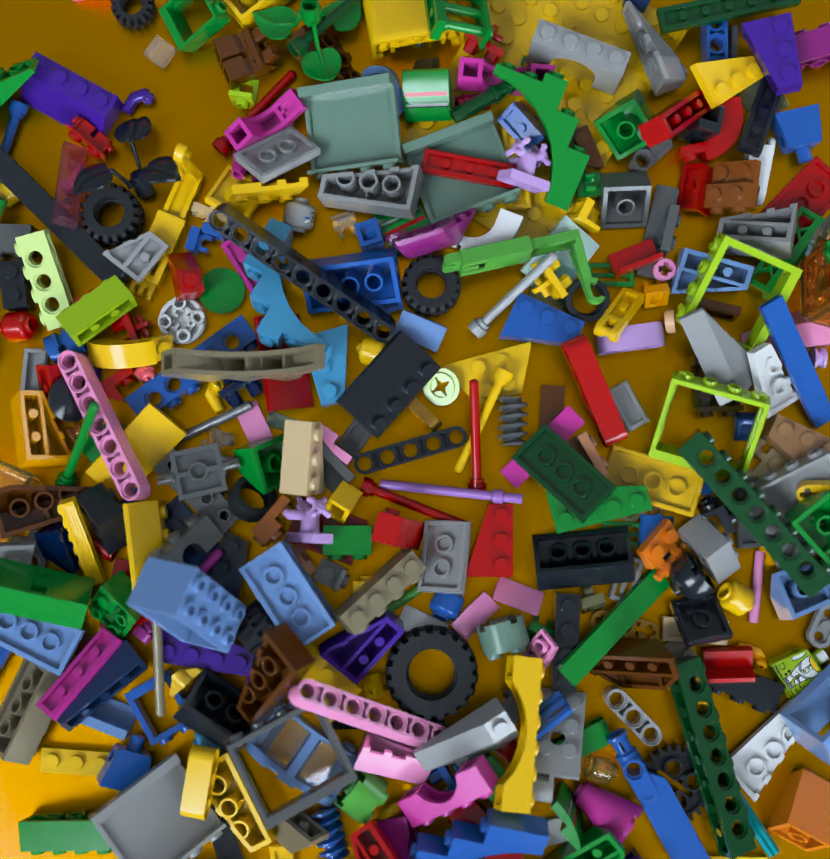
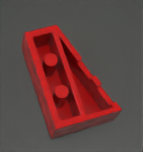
M487 504L468 561L466 577H513V504Z
M385 507V511L380 510L371 540L393 547H406L407 549L419 551L424 523L399 516L400 511Z

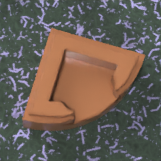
M299 543L293 546L292 549L307 574L310 575L316 571L311 557L303 546Z

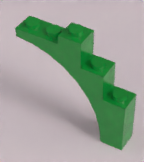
M503 61L501 65L496 64L492 75L509 83L520 92L534 108L544 127L549 143L551 161L549 182L551 183L549 191L545 194L544 202L568 211L590 158L589 155L585 154L586 149L577 145H573L572 148L568 147L579 122V119L574 117L575 112L562 108L561 111L557 110L568 81L563 80V74L552 70L550 74L545 73L542 80L539 81L537 80L538 75L529 71H525L524 74L515 71L516 66Z

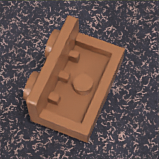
M583 432L566 441L602 475L606 476L609 474L607 471L609 465L602 455L599 456L596 451L597 443L591 434L588 435L586 432Z

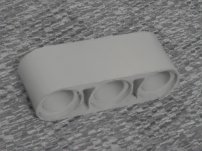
M616 685L606 687L602 694L605 704L644 744L648 746L659 744L662 740V731L621 688ZM619 692L620 700L617 703H610L611 694ZM630 710H637V717L632 721L627 720V713ZM650 727L654 728V734L650 738H644V731Z

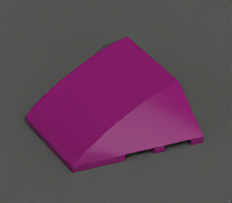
M472 208L453 214L447 220L409 232L406 229L384 237L387 242L392 244L404 256L410 259L459 244L475 214V209Z

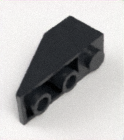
M755 673L756 682L708 683L713 693L721 695L722 692L730 694V700L742 705L744 701L752 704V709L763 714L767 710L773 713L776 712L785 689L784 685Z

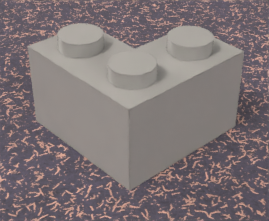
M699 513L677 530L682 542L698 557L704 571L718 585L741 568L737 559L739 554L732 547L733 540L726 532L721 534L718 531V526L711 518L702 519Z

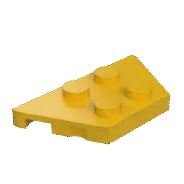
M531 342L443 365V368L450 369L458 376V381L461 385L460 389L467 394L469 399V382L472 379L478 380L479 405L485 404L495 381L493 379L495 376L493 373L497 366L514 373L511 382L503 386L498 398L521 394Z

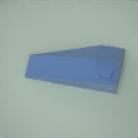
M800 565L799 570L807 571L811 565ZM784 570L771 574L770 599L779 620H794L829 605L830 584L809 599Z

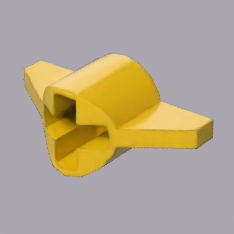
M199 667L177 669L171 678L172 682L169 692L171 697L173 698L202 670Z

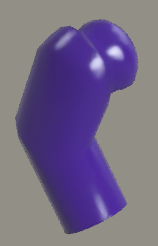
M147 88L131 92L120 109L126 114L131 115L138 103L143 101L146 105H150L155 98L154 94L150 93V90Z

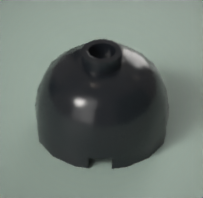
M687 551L672 563L670 570L672 582L669 585L677 596L682 594L690 600H701L712 594L716 588L710 577L703 572L702 566Z

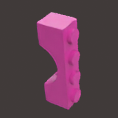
M460 57L457 90L483 92L491 84L496 85L503 80L492 75L495 66L487 63L484 59ZM536 63L515 68V71L522 74L525 71H529L538 75L537 80L539 81L542 80L545 73L550 74L551 70L555 71V65ZM514 91L513 93L508 94V95L523 96V95H522L520 92H518V91Z
M483 754L463 763L455 775L457 788L452 791H440L424 782L404 793L398 801V805L413 828L421 824L427 826L440 815L446 817L460 806L466 808L479 797L485 799L494 793V787L499 778Z

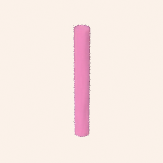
M755 551L752 580L754 607L749 612V622L751 623L759 622L765 552Z

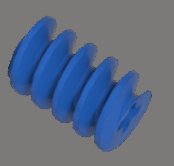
M334 803L330 807L322 806L318 808L310 817L318 819L317 823L330 833L328 838L317 843L318 848L325 849L319 853V857L342 859L350 854V850L346 848L348 841L343 839L346 833L341 829L343 827V821L339 820L341 812L336 810L338 807Z

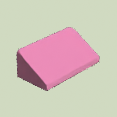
M499 577L491 598L538 616L544 592L508 578Z
M483 590L459 613L455 620L450 622V625L467 640L477 631L476 626L479 624L483 625L500 607Z

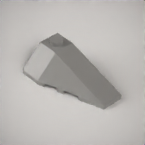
M703 308L680 317L679 320L705 376L716 379L718 383L725 385L733 383L741 386L744 390H748L753 384L747 356L748 351L740 346L736 339L730 336ZM715 395L719 406L733 401L732 399Z

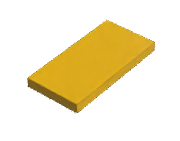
M149 402L124 429L125 435L146 477L187 435L184 429L152 402ZM116 442L113 444V451L116 450ZM100 454L86 469L85 473L96 482H102L107 489L112 488L117 498L121 501L123 498ZM126 463L123 465V472H124V473H125L126 470H127V465H126Z
M613 445L608 460L609 468L607 471L609 474L605 476L614 485H646L651 506L687 517H694L704 480L695 470L648 457V454Z

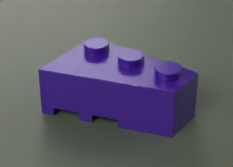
M791 12L742 23L741 35L746 40L751 53L762 68V72L774 94L779 96L801 91L803 81Z
M389 609L381 616L374 617L369 622L370 626L361 634L353 635L344 629L320 643L319 656L357 685L405 632L403 621Z

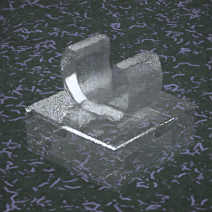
M347 211L330 217L334 230H338L341 239L344 238L343 230L345 228H350L353 235H356L354 224H357L353 211Z

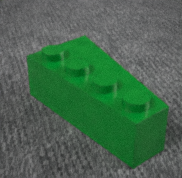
M615 485L616 490L583 524L546 491L557 534L652 510L646 485Z
M76 811L66 814L65 817L63 813L31 815L18 822L20 852H30L31 855L52 852L53 855H61L68 851H74L76 855H82L90 851H97V854H108L112 850L88 817L92 813L86 815V811Z

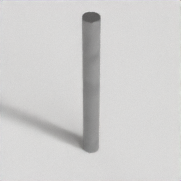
M249 400L185 430L187 435L178 444L254 409L252 402Z

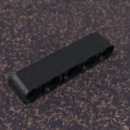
M453 426L363 452L355 457L354 468L358 473L368 475L454 450L465 444L467 433L462 427ZM459 431L463 436L462 442L459 444L452 443L449 438L450 433ZM432 437L437 438L440 442V447L434 451L430 450L426 445L427 440ZM413 444L416 446L417 454L414 457H407L404 454L403 450L406 445ZM384 451L393 452L395 458L392 463L385 464L381 461V454ZM363 457L371 460V467L366 471L358 467V462Z

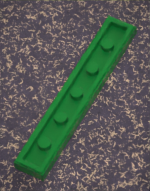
M656 568L654 570L649 569L558 665V670L571 685L577 686L670 586L665 577L661 582L654 579L653 575L657 571Z

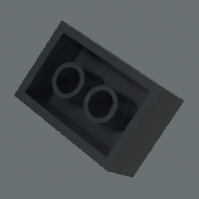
M205 667L192 682L172 717L226 751L228 750L225 744L229 742L228 738L239 731L245 734L252 730V727H250L236 708L242 690ZM247 743L236 748L237 752L239 753Z

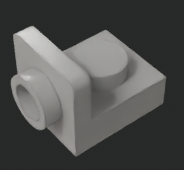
M323 557L312 579L338 592L340 588L345 589L351 576L347 575L348 568Z

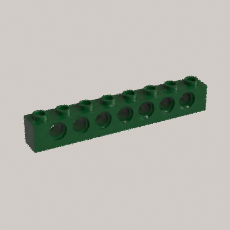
M699 428L676 446L679 454L809 599L830 584V567L823 559L819 562L813 556L815 550L807 541L800 542L796 537L799 533L792 524L788 522L785 525L780 519L782 516L781 512L774 504L768 506L763 500L766 497L757 486L752 488L746 480L749 479L747 474L740 467L735 469L730 464L733 460L724 449L719 451L713 445L716 442L713 436L707 430L704 432ZM704 450H709L713 453L712 459L707 462L699 459L700 453ZM720 469H727L729 471V476L724 480L716 478V473ZM742 487L746 489V493L741 498H735L732 496L734 489ZM753 506L762 507V512L758 516H751L749 510ZM769 525H777L779 528L775 534L770 535L766 533V528ZM787 543L795 544L794 550L790 553L782 551L783 546ZM810 562L811 567L807 571L799 570L800 564Z
M687 655L675 660L680 677L670 686V690L718 853L734 859L757 849L754 840L755 834L750 827L747 817L748 810L742 800L741 786L735 776L734 763L729 755L726 745L727 739L719 722L720 715L714 705L712 688L708 684L705 674V665L700 656Z

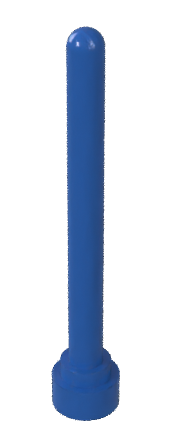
M10 100L7 108L10 118L1 143V147L8 154L19 120H22L23 116L27 115L29 108L26 104L15 100Z

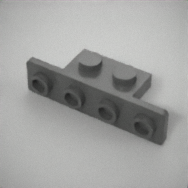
M658 184L654 191L644 241L652 238L657 252H663L665 257L670 250H674L677 237L673 235L675 227L678 228L680 225L682 214L679 213L680 205H676L679 189ZM656 263L637 270L636 274L656 279L652 271Z

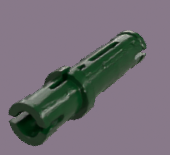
M505 81L496 85L491 84L487 87V90L450 109V116L455 121V124L485 107L493 103H499L502 98L517 90Z

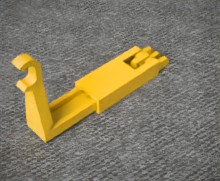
M181 143L177 144L173 154V160L178 165L181 181H175L163 210H158L149 230L169 245L170 248L159 260L160 263L154 275L149 273L141 284L133 279L129 287V291L134 294L137 287L140 286L137 296L143 297L146 290H149L146 295V299L152 301L157 288H161L169 270L167 255L176 254L188 227L187 217L205 179L204 174L190 161L192 153L187 151L188 146Z

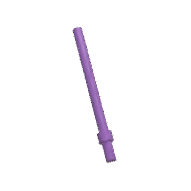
M385 479L380 481V487L389 490L491 500L496 504H503V502L522 504L523 494L507 493L501 489L488 491Z

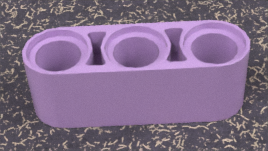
M661 321L628 325L621 333L617 343L609 341V338L606 336L599 337L595 335L598 355L658 348L666 345Z

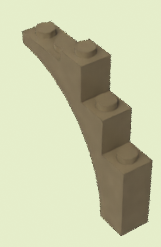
M315 343L288 349L243 352L172 348L161 352V376L204 382H215L223 379L251 382L263 378L291 381L302 378L303 374L325 369V344Z

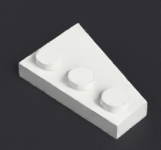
M763 342L747 352L755 390L762 391L770 397L771 406L766 418H770L799 399L796 391H793L791 387L790 377L785 376L781 369L782 363L771 343Z

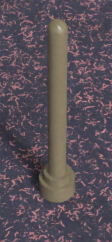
M152 622L155 712L158 717H163L166 713L162 628Z

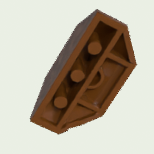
M620 638L590 671V674L594 676L599 675L606 681L622 688L667 690L680 677L671 652L659 639Z

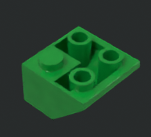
M122 570L100 587L87 607L91 615L105 625L107 630L121 641L139 619V612L127 605V601L132 593L131 579Z

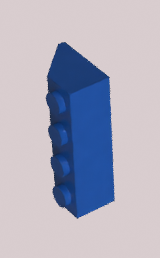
M395 247L309 259L374 305L402 301L400 269ZM299 271L301 276L310 277L307 271ZM325 284L319 285L320 289L323 291L330 290V288ZM304 292L308 314L332 311ZM346 298L339 299L344 305L350 304Z

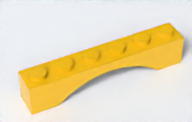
M511 655L507 656L505 682L511 690L517 706L519 736L512 761L495 786L494 809L499 811L531 814V808L534 806L535 796L532 789L533 782L537 776V769L534 763L535 756L539 750V743L536 738L537 730H539L541 725V717L538 713L539 705L543 699V692L540 690L541 680L545 674V667L542 665L543 659Z

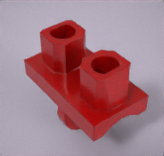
M496 24L493 25L492 39L488 40L484 47L488 50L483 57L487 63L494 66L500 58L504 59L507 52L491 43L494 40L500 44L503 40V37L497 34L499 26ZM466 33L465 36L468 38L463 51L475 57L479 50L477 35Z
M127 312L112 323L111 326L116 334L127 330L129 337L123 340L142 339L140 333H142L143 338L151 337L148 329L153 327V323L150 320L144 321L142 315H138L135 317L136 325L131 312Z

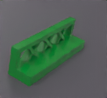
M803 206L798 210V221L804 215L813 220V223L810 227L799 229L797 222L795 235H797L798 243L793 246L791 259H784L785 262L796 267L826 227L825 218ZM761 260L753 270L749 285L761 291L762 298L767 301L783 269L771 266L770 263ZM759 273H770L771 279L766 286L755 280Z

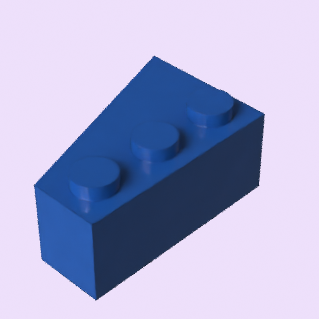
M521 293L517 297L498 339L561 346V343L580 335L585 322Z

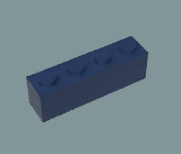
M126 639L57 719L59 725L70 732L149 668Z

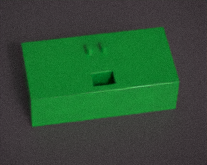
M0 558V613L81 630L95 579Z

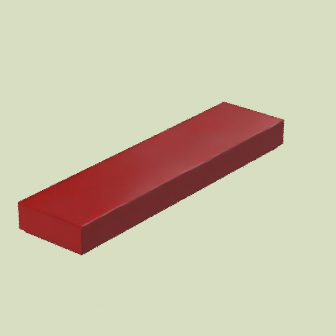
M425 148L421 167L423 174L513 190L515 187L497 180L499 170L517 169L515 164Z

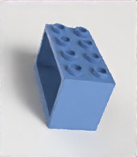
M286 539L239 569L275 626L286 622L304 646L336 626L337 620L332 615L333 609L311 575H308L304 570L289 542H286Z
M152 557L147 558L127 601V605L181 642L228 653L231 645L234 643L236 633L245 617L247 609L244 604L197 567Z
M829 664L779 713L796 742L828 765H830V730L823 737L817 733L830 721Z

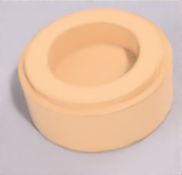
M674 309L664 312L665 328L668 334L677 333Z

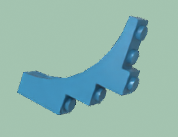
M271 217L264 227L265 230L289 246L294 239L291 226ZM258 242L261 249H269L266 243ZM248 254L243 261L245 273L252 280L258 281L249 295L250 300L257 312L265 314L256 329L259 341L266 347L272 348L274 346L278 349H281L284 342L290 348L315 343L325 344V361L328 362L332 355L331 344L314 335L299 321L291 310L283 292V277ZM279 256V260L284 263L286 257Z

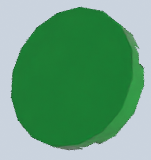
M215 268L206 273L202 278L205 291L200 301L212 313L219 315L232 314L245 301V283L240 275L232 269Z

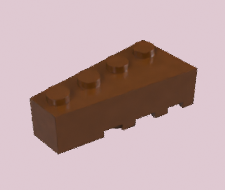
M286 622L264 632L262 637L264 642L262 647L258 648L256 664L250 669V680L245 684L237 704V710L250 727L257 721L270 717L288 696L290 688L297 684L316 662V659Z

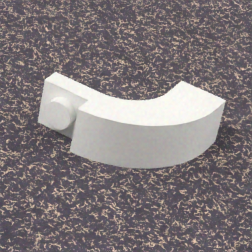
M501 208L494 226L488 233L474 238L463 236L459 244L451 247L457 249V246L461 245L460 250L514 239L519 233L524 217Z

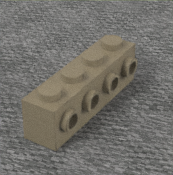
M402 548L339 606L332 615L348 633L353 635L361 634L370 626L369 622L374 617H379L388 609L387 605L390 602L396 601L404 595V589L407 586L419 581L423 576L422 572L427 568L412 550Z

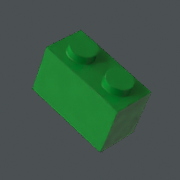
M323 525L324 534H333V544H323V555H329V559L341 560L343 555H353L354 560H366L367 555H372L371 537L373 525Z

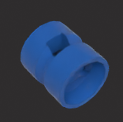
M61 329V334L55 332L43 338L44 347L54 363H58V357L63 351L87 352L86 343L78 347L64 329Z

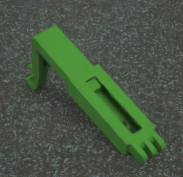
M579 229L530 239L528 235L463 249L459 252L445 255L441 268L444 273L459 271L460 277L527 263L531 257L549 254L552 251L559 252L569 249L571 251L568 254L588 303L599 305L605 299L602 295L595 297L592 293L590 286H595L599 278H592Z

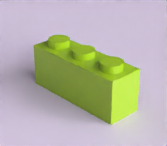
M113 275L111 278L104 280L90 293L84 294L76 303L63 309L55 318L75 344L81 347L136 307L137 303L127 287L116 275Z

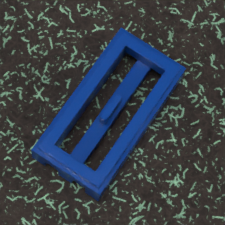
M559 690L539 705L538 715L541 717V723L545 720L547 722L537 730L536 740L574 712ZM563 706L565 707V708H564L563 710H561L558 714H556L554 717H552L553 714H554L556 711H558L561 707H563Z

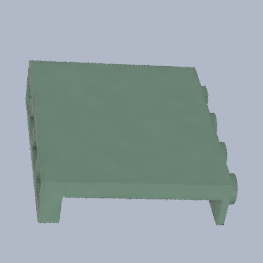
M383 73L297 88L298 98L303 99L308 107L305 110L307 137L320 147L321 155L310 160L311 170L307 171V175L315 176L316 180H321L322 174L356 170L366 172V170L377 167L389 170L390 167L404 164L396 84L393 75Z
M492 111L402 144L409 167L411 165H420L422 167L425 148L509 163L494 124ZM424 174L420 191V198L430 224L447 220L453 214L472 208L475 209V213L479 211L487 213L496 208L495 205L503 202L505 205L511 204L521 196L520 187H514L513 190L428 174Z

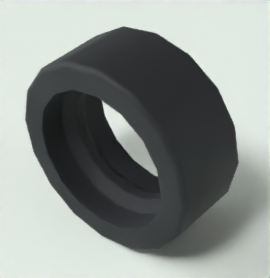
M579 278L573 280V283L567 289L568 295L563 298V306L567 314L584 322H593L601 318L610 304V293L606 285L598 280L595 286L592 285L598 291L599 296L602 295L605 299L598 305L595 311L584 314L575 309L573 305L574 292L581 287Z
M242 476L230 489L227 501L229 508L239 519L249 523L259 522L276 503V493L273 490L267 494H261ZM241 489L255 491L263 499L264 507L253 508L248 506L240 497L239 491Z

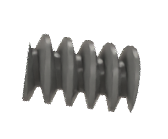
M523 397L498 398L499 402L505 404L498 407V411L505 413L498 416V420L505 423L498 426V430L504 432V434L498 435V439L504 441L500 446H523L527 442L521 439V436L528 434L527 431L521 429V427L528 425V422L521 420V417L528 415L527 412L521 410V408L528 406V403L521 401Z

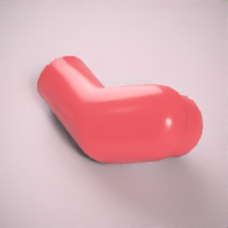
M151 365L138 367L134 371V375L143 384L155 376L154 368Z

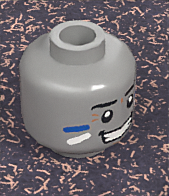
M295 197V201L286 203L283 223L291 226L292 231L306 233V230L313 227L316 209L309 205L308 199Z

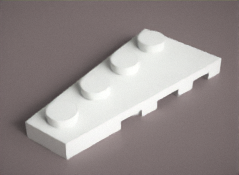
M791 699L730 754L734 763L733 769L736 779L740 783L741 788L754 802L759 798V793L763 786L767 785L770 781L771 774L778 763L780 764L784 759V754L789 746L795 742L793 735L779 714L792 701Z

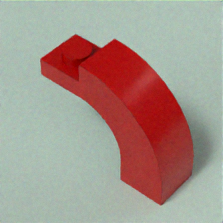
M740 96L730 98L720 104L725 106L720 134L704 142L679 147L675 153L677 163L684 161L685 164H690L700 160V163L709 165L721 158L737 140L743 125V107Z

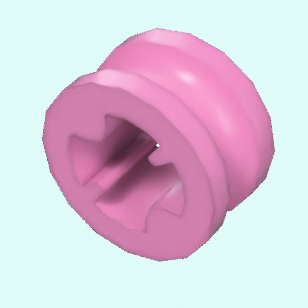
M661 259L654 265L653 275L658 281L666 282L675 275L676 266L670 259ZM663 265L668 266L666 269H670V272L665 276L661 275L662 271L659 272V268Z

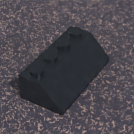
M399 330L336 402L366 431L378 439L441 367L424 349Z
M628 526L570 531L559 534L532 535L538 591L635 582V564Z

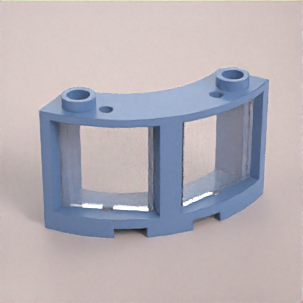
M290 701L287 704L282 702L275 712L286 706L290 709L294 705ZM274 713L270 717L266 718L265 721L267 722L268 720L274 718ZM301 713L249 741L244 748L264 768L268 766L270 770L277 773L276 777L293 789L296 786L302 792H306L343 771L325 732ZM347 740L344 742L340 741L353 768L357 756L355 752L357 748ZM341 789L317 803L330 807Z

